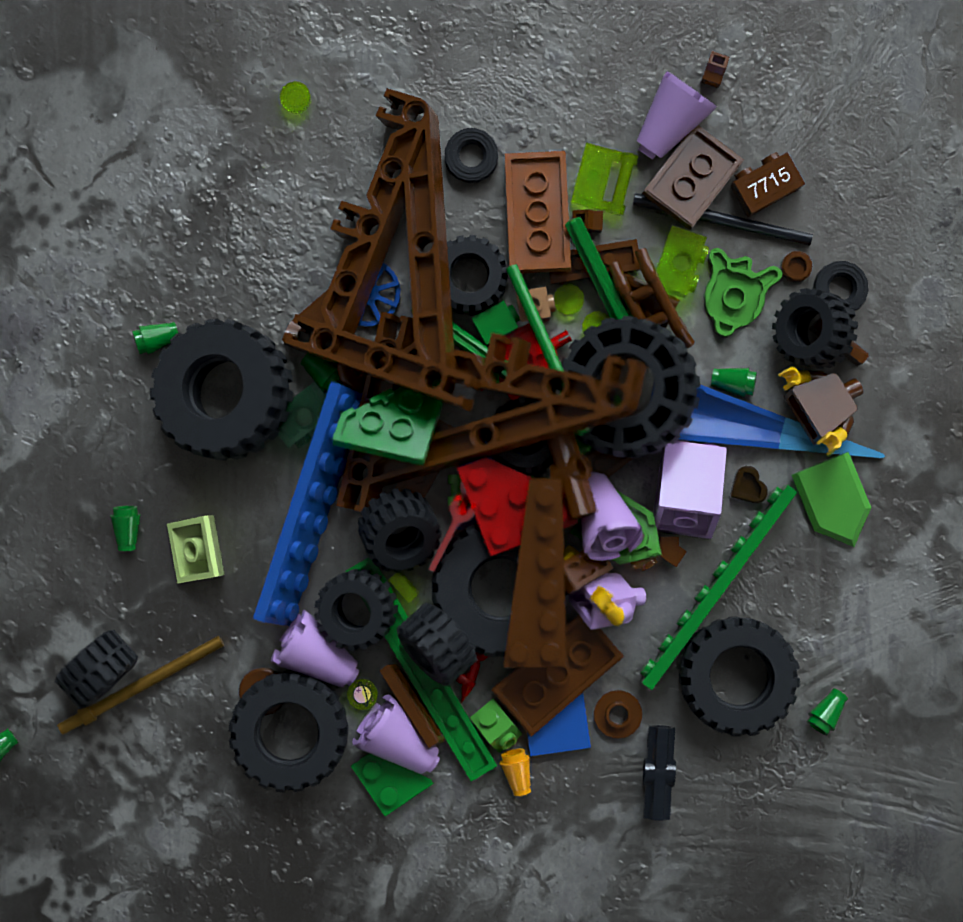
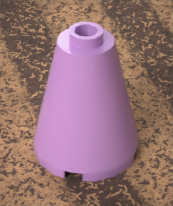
M666 71L637 138V141L641 144L638 150L652 160L656 155L662 158L709 116L717 106Z
M592 472L588 481L598 512L580 519L583 550L585 554L588 553L589 558L592 560L604 561L621 557L619 551L628 548L629 552L636 549L642 542L644 534L641 525L605 474Z
M302 610V615L298 614L297 618L288 626L279 641L282 642L281 651L274 650L271 662L277 666L340 688L345 684L350 686L358 676L359 670L356 668L358 662L345 648L340 649L336 647V641L329 643L325 639L328 636L326 631L320 633L317 628L321 624L315 621V618L309 612Z
M384 695L382 698L386 702L381 706L375 703L358 726L356 731L361 735L359 740L353 738V745L360 750L416 773L423 774L426 771L430 773L440 760V757L437 756L439 749L437 747L429 748L402 706L391 695Z

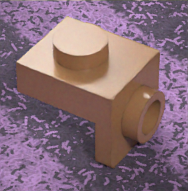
M546 287L529 289L542 322L549 321L551 319L550 313L555 312L553 294L547 295ZM516 293L520 321L527 322V316Z

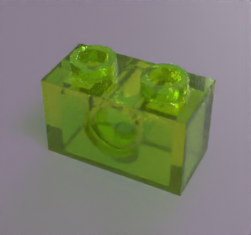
M673 225L671 226L656 268L659 279L667 293L685 298L688 292L694 293L700 277L695 274L698 263L704 264L709 251V247L705 246L707 237ZM674 257H686L689 261V268L685 271L676 269L673 264Z

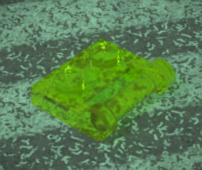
M586 143L571 203L623 216L626 208L623 204L633 166H637L639 156ZM614 161L621 163L612 202L604 201L603 197L612 162Z

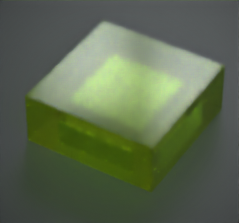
M402 572L396 573L389 579L408 603L419 595V591Z

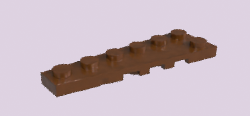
M562 478L530 479L504 667H566Z

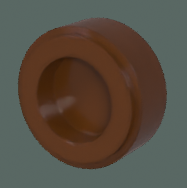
M793 251L787 254L781 262L782 275L790 282L805 280L812 271L810 257L801 251Z

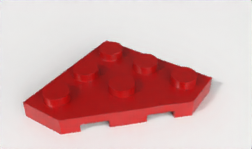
M487 457L457 468L470 505L472 502L477 504L474 515L489 555L493 556L521 545L530 479L534 478ZM563 496V528L578 523V521L570 520Z

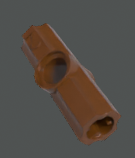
M574 432L548 439L547 443L554 463L550 466L551 478H562V493L570 520H578L596 514L598 511L588 481L592 475L591 465L586 456L580 453Z

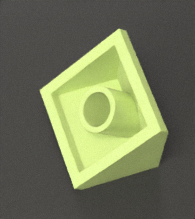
M214 515L167 524L177 584L224 575Z

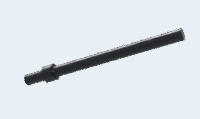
M635 193L633 205L656 210L655 213L668 216V213L644 195ZM708 209L699 219L809 246L813 238L811 233Z

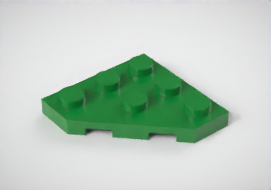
M435 378L432 382V388L439 386L442 379ZM402 387L395 390L390 388L370 398L369 403L355 410L352 407L342 412L332 439L333 445L424 466L444 402Z

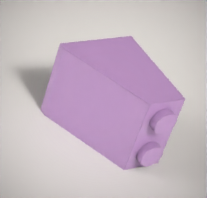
M677 440L674 444L669 443L664 447L661 454L653 511L657 532L707 539L712 538L721 515L727 448L718 447L714 443L696 444L689 443L686 440Z

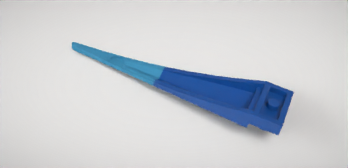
M653 382V386H652V391H651V395H650V400H651V398H652V396H653V392H654V382ZM703 385L697 388L696 397L700 399L698 408H694L690 416L693 421L688 428H683L679 433L681 437L678 439L819 453L829 452L828 447L823 443L813 445L800 422ZM845 440L832 453L842 454L848 451L852 456L885 457L883 453Z

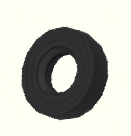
M465 128L456 132L448 140L444 150L445 164L449 172L456 179L466 183H478L487 179L494 172L498 163V148L494 139L487 132L477 128ZM468 144L479 146L483 152L482 162L475 167L465 166L460 160V151Z
M834 261L824 266L816 275L813 288L830 293V282L836 277H845L852 284L851 295L845 299L850 304L848 308L854 309V311L858 310L866 301L869 292L868 280L863 270L856 264L847 261Z

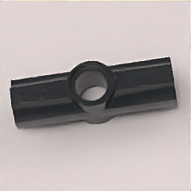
M649 725L647 758H644L643 785H645L644 819L670 820L672 787L675 786L676 760H674L675 727Z

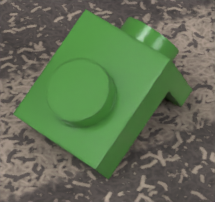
M494 698L470 717L489 744L499 753L514 746L522 735L519 728L511 721Z

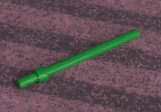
M514 264L507 267L506 271L548 367L564 371L518 265ZM563 381L557 384L560 393L564 389ZM590 429L579 430L577 433L579 436L589 433Z

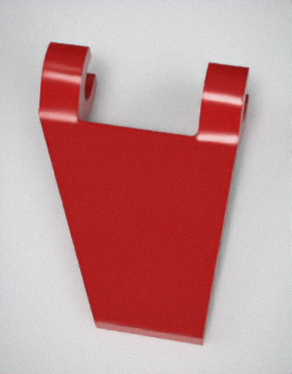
M462 482L460 484L462 496L457 494L450 505V513L453 520L429 567V570L433 572L458 524L470 520L477 509V504L472 502L470 508L465 510L469 500Z

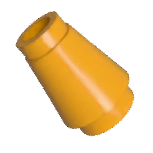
M523 748L503 752L500 765L513 791V795L523 796L531 792L529 755H526Z

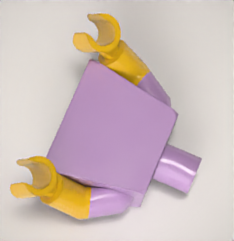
M568 545L564 550V560L579 552L574 547ZM605 573L571 593L569 602L590 629H598L629 623L633 618L635 606L645 604L646 593L642 587L631 588L620 574Z

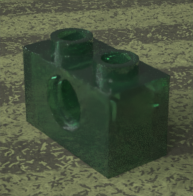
M315 381L293 398V402H288L286 412H289L286 423L281 421L277 428L280 431L278 435L288 448H292L295 445L300 449L312 439L310 433L316 428L326 398V394ZM302 409H309L313 415L312 422L307 426L299 425L296 419L297 413Z

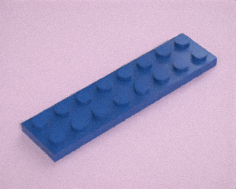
M334 382L330 383L253 616L255 620L290 626L298 616V604L302 592L308 586V574L312 563L317 558L321 534L327 528V516L331 505L337 498V486L341 475L344 474L346 458L349 452L347 448L334 446L332 439L341 413L352 407L354 410L359 408L362 393Z

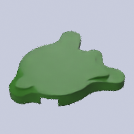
M714 248L708 254V260L711 265V277L705 288L704 305L714 322L715 332L721 337H729L736 329L750 324L760 315L765 304L766 293L771 286L781 280L782 271L777 266H770L758 273H754L751 270L752 260L750 257L744 256L731 259L722 249Z

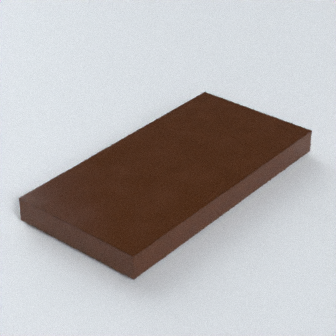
M579 614L566 624V667H516L491 689L531 737L624 657L601 628L590 629Z

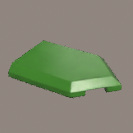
M847 451L791 474L814 531L855 547L871 506L849 452Z
M616 490L641 525L644 537L636 549L629 552L628 548L619 551L621 557L612 560L622 565L662 555L654 513ZM579 519L570 533L582 540L581 520Z

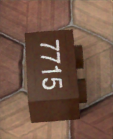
M775 152L761 160L763 166L754 171L751 167H748L734 175L736 180L730 187L747 217L798 191L805 185L788 152L781 156Z

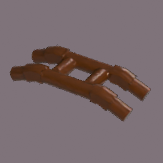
M646 248L637 250L635 255L642 275L648 284L632 291L627 277L624 275L620 262L616 261L608 265L615 288L632 317L642 320L646 319L658 325L669 322L668 324L672 332L687 346L686 349L694 345L695 341L674 308ZM654 295L662 311L646 318L638 302Z

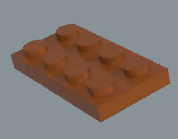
M566 151L505 153L509 266L517 264L521 273L571 271L570 236L565 227V224L569 221Z

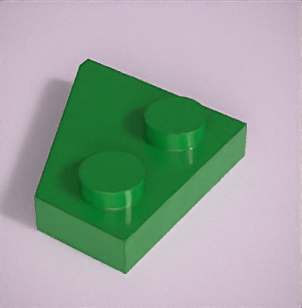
M370 753L351 765L385 817L434 784L432 778L416 773Z

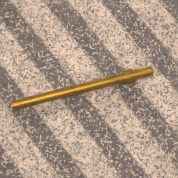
M218 635L89 707L78 709L77 714L57 724L59 731L64 735L82 724L87 726L96 721L98 715L224 647L222 639Z

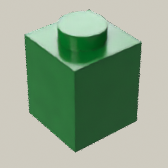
M504 300L471 318L486 346L489 345L492 333L506 336L519 328L517 322L520 321L514 306L511 304L507 307Z

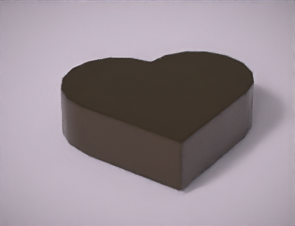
M752 466L740 467L735 474L730 497L750 503L764 501L768 495V489L765 483L759 480L758 471Z

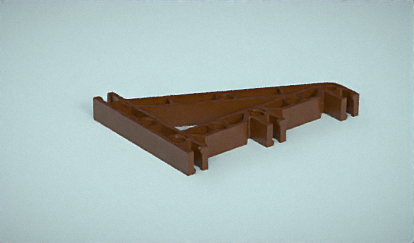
M387 88L384 97L392 104V109L397 110L399 105L403 106L400 116L387 114L385 112L386 108L380 106L376 117L386 127L398 131L390 134L366 194L371 209L341 201L338 209L347 216V220L353 221L354 217L359 218L356 228L343 227L340 225L341 221L334 219L330 229L338 236L355 243L345 247L321 306L325 324L296 314L293 323L302 328L301 332L308 333L309 328L314 330L310 342H301L294 338L295 334L289 332L284 343L303 353L471 412L474 404L473 399H466L460 395L459 398L451 395L457 382L463 383L465 387L473 388L479 391L482 383L475 377L457 371L455 368L438 116L423 99ZM424 113L422 119L415 122L416 117ZM401 169L400 175L392 179L395 171ZM405 207L414 343L419 356H414L354 335ZM379 225L377 232L370 235L371 229ZM432 242L431 250L423 253L425 246ZM356 281L354 289L347 292L348 286ZM333 338L332 345L325 349L327 340ZM387 357L386 364L378 369L380 359ZM437 376H442L440 385L432 388L433 380Z
M381 312L374 342L419 356L414 343L413 318L402 315L397 317L391 313ZM400 323L401 327L396 339L397 326ZM492 333L486 358L475 353L454 349L456 370L469 374L482 383L480 389L542 402L434 433L424 466L349 449L336 506L361 512L364 507L370 506L368 502L372 498L378 499L380 497L379 494L384 486L630 416L637 409L647 366L629 359L628 365L630 368L625 384L620 385L621 368L625 367L626 362L619 357L607 355L602 381L600 382L586 375L527 364L531 343L521 338L512 337V339H509L504 335ZM512 342L513 346L509 359L505 362L507 344L510 345ZM387 357L380 359L378 369L386 364ZM506 369V379L500 383L499 375ZM367 375L359 407L369 403L370 398L390 388L395 390L399 386ZM560 381H563L564 389L557 395L555 392L556 386ZM622 392L623 401L619 406L615 407L613 403L614 397ZM491 430L493 433L492 440L486 444L485 436ZM367 467L368 474L363 480L362 472ZM362 487L360 504L356 505L358 495Z

